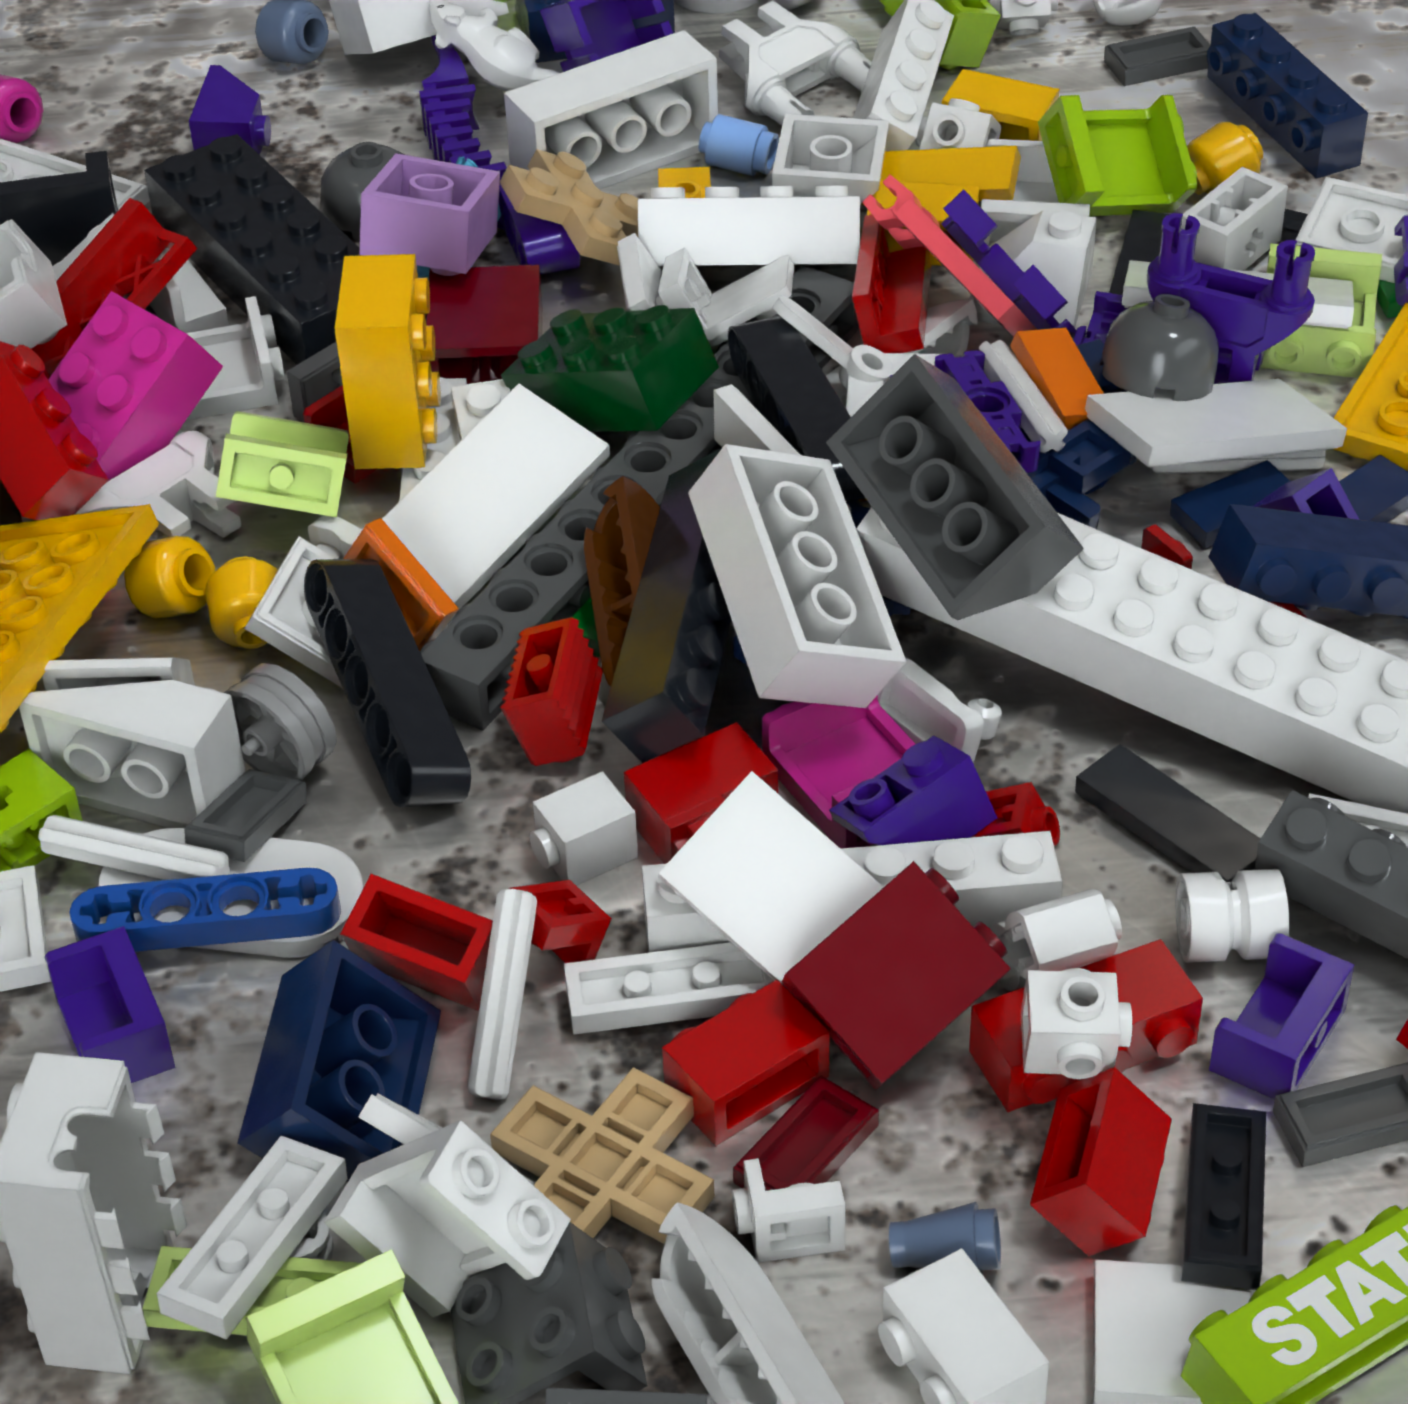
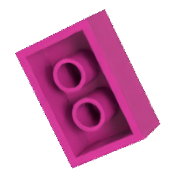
M111 291L48 381L53 389L62 395L70 405L72 410L70 414L71 419L79 432L95 446L98 452L96 460L109 479L108 481L170 444L224 366L185 332Z

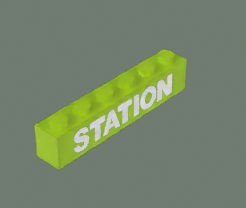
M1397 1205L1388 1207L1369 1223L1362 1235L1347 1244L1340 1239L1328 1243L1313 1256L1304 1270L1289 1279L1283 1274L1270 1278L1253 1293L1247 1304L1229 1315L1224 1310H1218L1203 1319L1189 1336L1191 1346L1181 1373V1377L1201 1398L1200 1401L1203 1404H1314L1407 1346L1408 1207L1403 1210Z

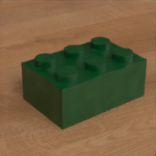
M658 305L647 310L625 311L622 307H615L598 313H582L578 309H573L554 317L550 322V328L537 341L524 346L518 352L519 358L501 374L505 385L510 388V391L516 385L521 384L590 432L657 431L719 366L695 308L669 309L666 305Z

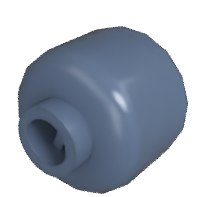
M306 0L269 1L261 9L255 28L257 44L266 57L272 61L303 65L315 61L322 54L329 34L326 18L321 9L313 2Z

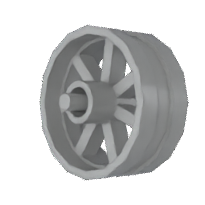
M261 663L246 673L239 683L231 686L224 692L232 697L243 760L254 770L302 780L312 771L314 765L321 763L333 753L337 742L334 723L318 696L294 673L278 665Z

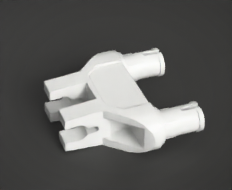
M773 0L758 7L757 17L767 23V25L757 30H753L737 18L722 25L721 35L732 43L719 49V58L745 81L744 105L756 116L767 115L782 126L785 113L815 115L810 107H806L795 96L828 79L832 80L836 77H841L862 93L872 61L860 52L857 39L838 26L825 22L799 19Z
M179 429L168 446L106 482L75 514L150 504L159 526L147 541L181 536L191 529L190 522L193 520L223 538L242 527L240 516L226 508L236 500L216 497L218 477L215 476L214 454L210 438L193 430L184 432Z

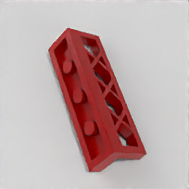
M129 198L56 281L67 325L60 329L50 341L40 345L37 344L31 348L44 362V374L47 379L53 374L111 291L121 297L131 293L127 300L145 310L197 250V247L188 237L164 229L142 202ZM165 248L170 249L160 261L153 263Z
M872 214L864 216L852 293L863 344L874 347L883 353H906L924 349L932 266L929 251L922 246L890 252L885 230Z

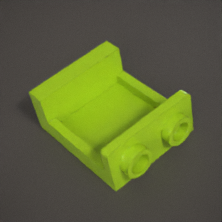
M1079 95L1059 96L1038 121L1059 203L1090 204L1089 216L1132 215L1133 209L1157 213H1174L1197 190L1196 167L1190 159L1184 138L1183 120L1177 112L1172 95H1161L1147 109L1083 111Z

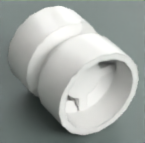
M1279 869L1237 871L1232 882H1225L1218 872L1179 873L1176 884L1175 911L1178 943L1184 962L1225 961L1231 949H1236L1242 959L1245 960L1267 959L1269 945L1275 935L1280 933L1289 937L1287 893L1284 879Z

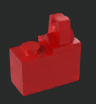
M736 722L624 771L625 800L636 813L637 831L660 860L666 864L751 771L778 793V769Z

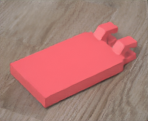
M891 174L883 181V184L894 196H897L896 202L892 207L884 209L871 194L863 201V204L877 222L889 231L903 249L924 246L1013 338L1017 331L1038 330L993 281L940 229L937 219L921 205L919 199Z

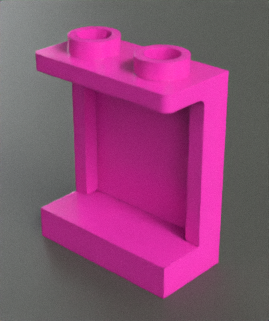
M878 695L866 708L794 701L766 713L762 718V751L778 769V780L840 849L873 845V843L866 842L834 821L829 810L848 797L855 786L879 775L900 760L906 750L915 745L913 740L880 706Z

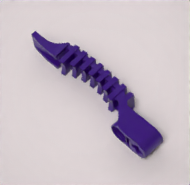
M433 35L431 39L439 58V65L435 68L433 74L422 80L423 90L419 91L424 135L427 136L429 150H432L433 159L456 164L459 157H464L465 162L468 158L478 168L500 171L501 180L507 169L505 162L490 164L492 158L490 151L478 152L481 144L478 138H473L472 136L473 130L480 129L473 115V99L476 92L475 84H469L466 69L453 45L450 44L444 49H439L435 45L436 35ZM499 183L498 203L501 216L497 222V228L505 231L519 265H539L540 275L579 268L580 255L564 227L558 223L516 212Z

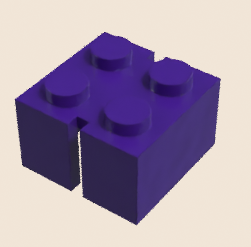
M561 0L539 10L555 52L565 51L567 60L560 62L563 72L673 34L669 20L636 29L632 20L665 11L661 0Z

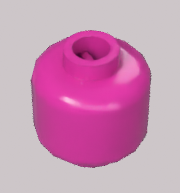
M0 74V138L13 143L26 141L37 132L42 123L44 112L42 98L37 89L26 80Z

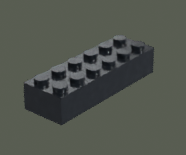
M238 134L217 138L207 146L183 155L171 156L163 163L144 170L154 218L164 229L186 236L192 241L197 250L190 259L246 315L245 298L256 296L260 315L271 314L277 346L296 365L336 342L335 321L344 256H362L359 255L360 248Z

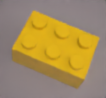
M415 254L344 256L335 321V335L355 469L425 467L427 444L437 443L436 409L430 407H440L441 386L439 372H432L431 364L428 362L435 361L434 326H426L425 314L430 312V288L428 278H418Z

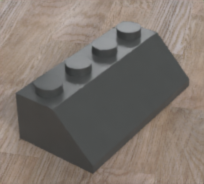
M916 354L826 442L950 617L956 620H961L1038 593L1084 549L957 381Z

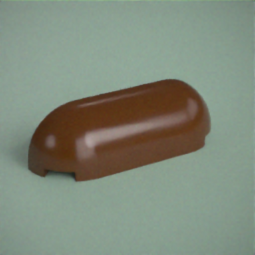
M624 476L614 481L604 491L603 494L610 498L603 506L594 530L586 527L584 535V554L602 669L610 687L660 510V506L642 486Z

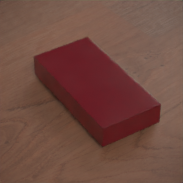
M821 1075L733 1167V1183L740 1188H744L743 1161L759 1158L765 1191L783 1189L798 1183H826L879 1126V1109Z

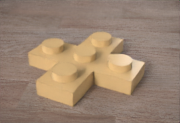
M536 149L527 166L529 170L508 165L499 183L516 212L561 224L580 255L620 266L617 250L618 241L633 233L638 237L637 197L627 193L615 196L602 192L594 185L586 172L584 162L567 152H559L555 155Z
M634 1067L592 1116L532 1085L490 1134L492 1148L501 1157L540 1177L534 1186L571 1219L570 1222L592 1238L598 1234L611 1216L664 1244L667 1235L659 1233V1229L665 1217L677 1202L703 1212L715 1197L714 1179L664 1154L665 1150L694 1116L693 1097Z

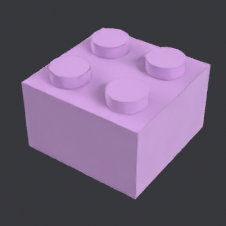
M395 153L361 193L359 255L415 254L418 266L429 267L436 274L453 276L460 273L466 274L497 232L500 171Z

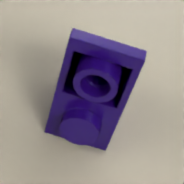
M935 735L926 741L910 747L900 760L873 779L866 780L855 786L848 797L829 810L834 821L866 842L879 845L971 838L997 819V815L971 757Z

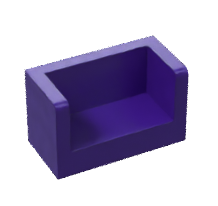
M124 926L63 946L45 954L44 958L55 998L78 1056L124 1061L125 1067L128 1068L131 1083L176 1068L164 1019Z
M1276 934L1269 945L1264 978L1236 1021L1222 1018L1215 1028L1209 1071L1274 1100L1276 1095L1296 1091L1346 1011L1355 964L1286 935Z

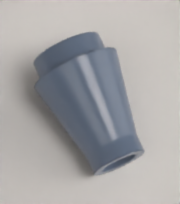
M973 1202L908 1221L890 1222L889 1249L893 1268L912 1267L922 1269L961 1248L982 1275L983 1271L1000 1270L1001 1238L996 1208L979 1209L977 1202Z

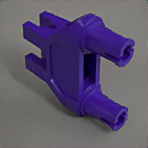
M1171 213L1165 216L1161 227L1160 253L1149 264L1147 270V286L1152 300L1155 301V297L1161 294L1175 295L1188 300L1190 308L1200 313L1215 330L1219 347L1232 350L1228 383L1254 381L1255 370L1259 371L1262 365L1264 351L1295 332L1313 313L1315 299L1308 288L1311 265L1315 257L1313 246L1303 242L1299 257L1296 256L1294 260L1297 241L1285 240L1281 242L1276 250L1277 258L1273 280L1196 262L1194 253L1197 234L1200 228L1198 219L1188 215L1184 230L1181 229L1183 214Z

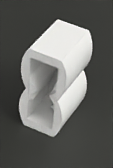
M1088 889L1013 911L1007 916L1005 921L990 926V929L1001 940L1008 952L1002 959L1011 969L1000 980L1002 987L1008 991L1025 987L1028 970L1062 971L1070 968H1079L1111 957L1116 952L1118 940L1122 936L1121 921L1116 907L1111 900L1104 899L1103 894L1097 889Z

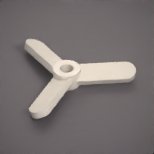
M780 296L773 305L777 314L842 365L839 371V379L847 389L846 410L851 417L890 379V375H894L914 355L883 353L868 345H858L852 348L793 300ZM940 354L916 355L934 365L935 357Z

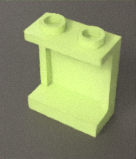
M1270 243L1267 273L1274 274L1277 258L1276 250L1279 244ZM1296 246L1294 260L1296 256L1299 257L1301 246ZM1313 247L1315 257L1311 265L1309 277L1353 282L1354 313L1352 327L1344 329L1302 325L1287 338L1264 351L1260 368L1359 378L1374 352L1376 329L1374 328L1376 299L1382 254Z
M237 411L232 417L230 434L226 433L216 497L337 517L346 465L349 433L347 430Z
M392 1249L247 1316V1341L277 1404H459L403 1292L405 1275Z

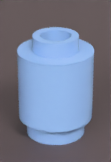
M718 114L713 123L706 122L704 124L699 139V152L705 153V162L710 166L754 176L756 172L769 174L775 161L779 138L778 134L768 132L766 125Z

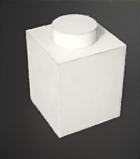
M603 771L533 801L535 831L530 832L529 835L531 847L541 866L545 869L553 867L562 880H571L575 885H578L638 858L636 813Z

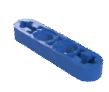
M296 868L99 886L81 893L72 902L69 913L77 942L124 926L134 951L139 952L317 935L324 933L336 924L340 918L341 905L336 880L329 872L319 868ZM314 898V904L303 905L304 899ZM237 900H251L258 904L252 912L242 916H230L223 912L227 905ZM271 900H278L279 909H272ZM183 906L189 909L186 916L178 921L161 922L154 918L159 911L166 907ZM140 912L142 921L135 922L134 913ZM108 916L106 923L99 924L101 917Z

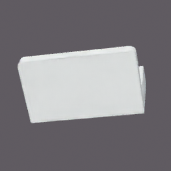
M188 260L149 304L160 319L185 333L229 326L226 307Z

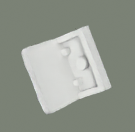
M684 247L665 258L656 304L657 306L666 305L669 309L695 308L710 347L716 346L728 340V329L730 326L742 324L754 317L762 320L777 314L773 305L780 296L789 298L792 295L794 264L788 255L783 256L730 285L711 293Z

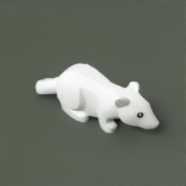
M429 0L431 22L437 31L435 45L439 49H444L450 44L455 46L467 56L476 72L493 87L510 91L559 74L555 70L537 68L535 60L539 58L540 52L532 41L516 27L509 31L498 28V18L491 9H481L478 16L467 15L462 6L450 3L447 0Z

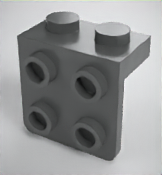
M569 1222L539 1277L526 1280L507 1263H503L484 1270L464 1281L463 1287L451 1308V1316L465 1404H518L576 1371H580L607 1390L639 1391L647 1387L641 1353L645 1351V1339L640 1326L633 1317L628 1289L632 1286V1277L628 1265L621 1254L612 1247H604Z

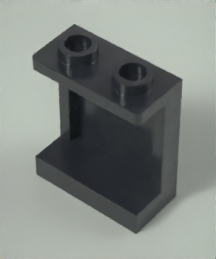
M107 151L85 153V172L0 182V225L12 219L51 261L52 266L62 261L87 237L94 227L100 225L112 213L115 215L118 211Z

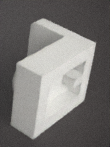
M759 1158L743 1161L744 1188L732 1190L733 1213L738 1235L751 1233L757 1263L845 1250V1201L840 1181L819 1184L798 1183L783 1189L765 1191Z

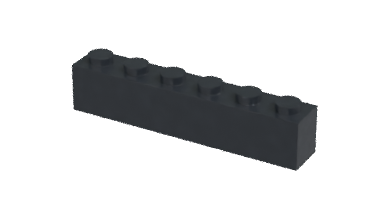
M721 449L669 475L602 717V722L642 763L703 736L731 616L688 492Z

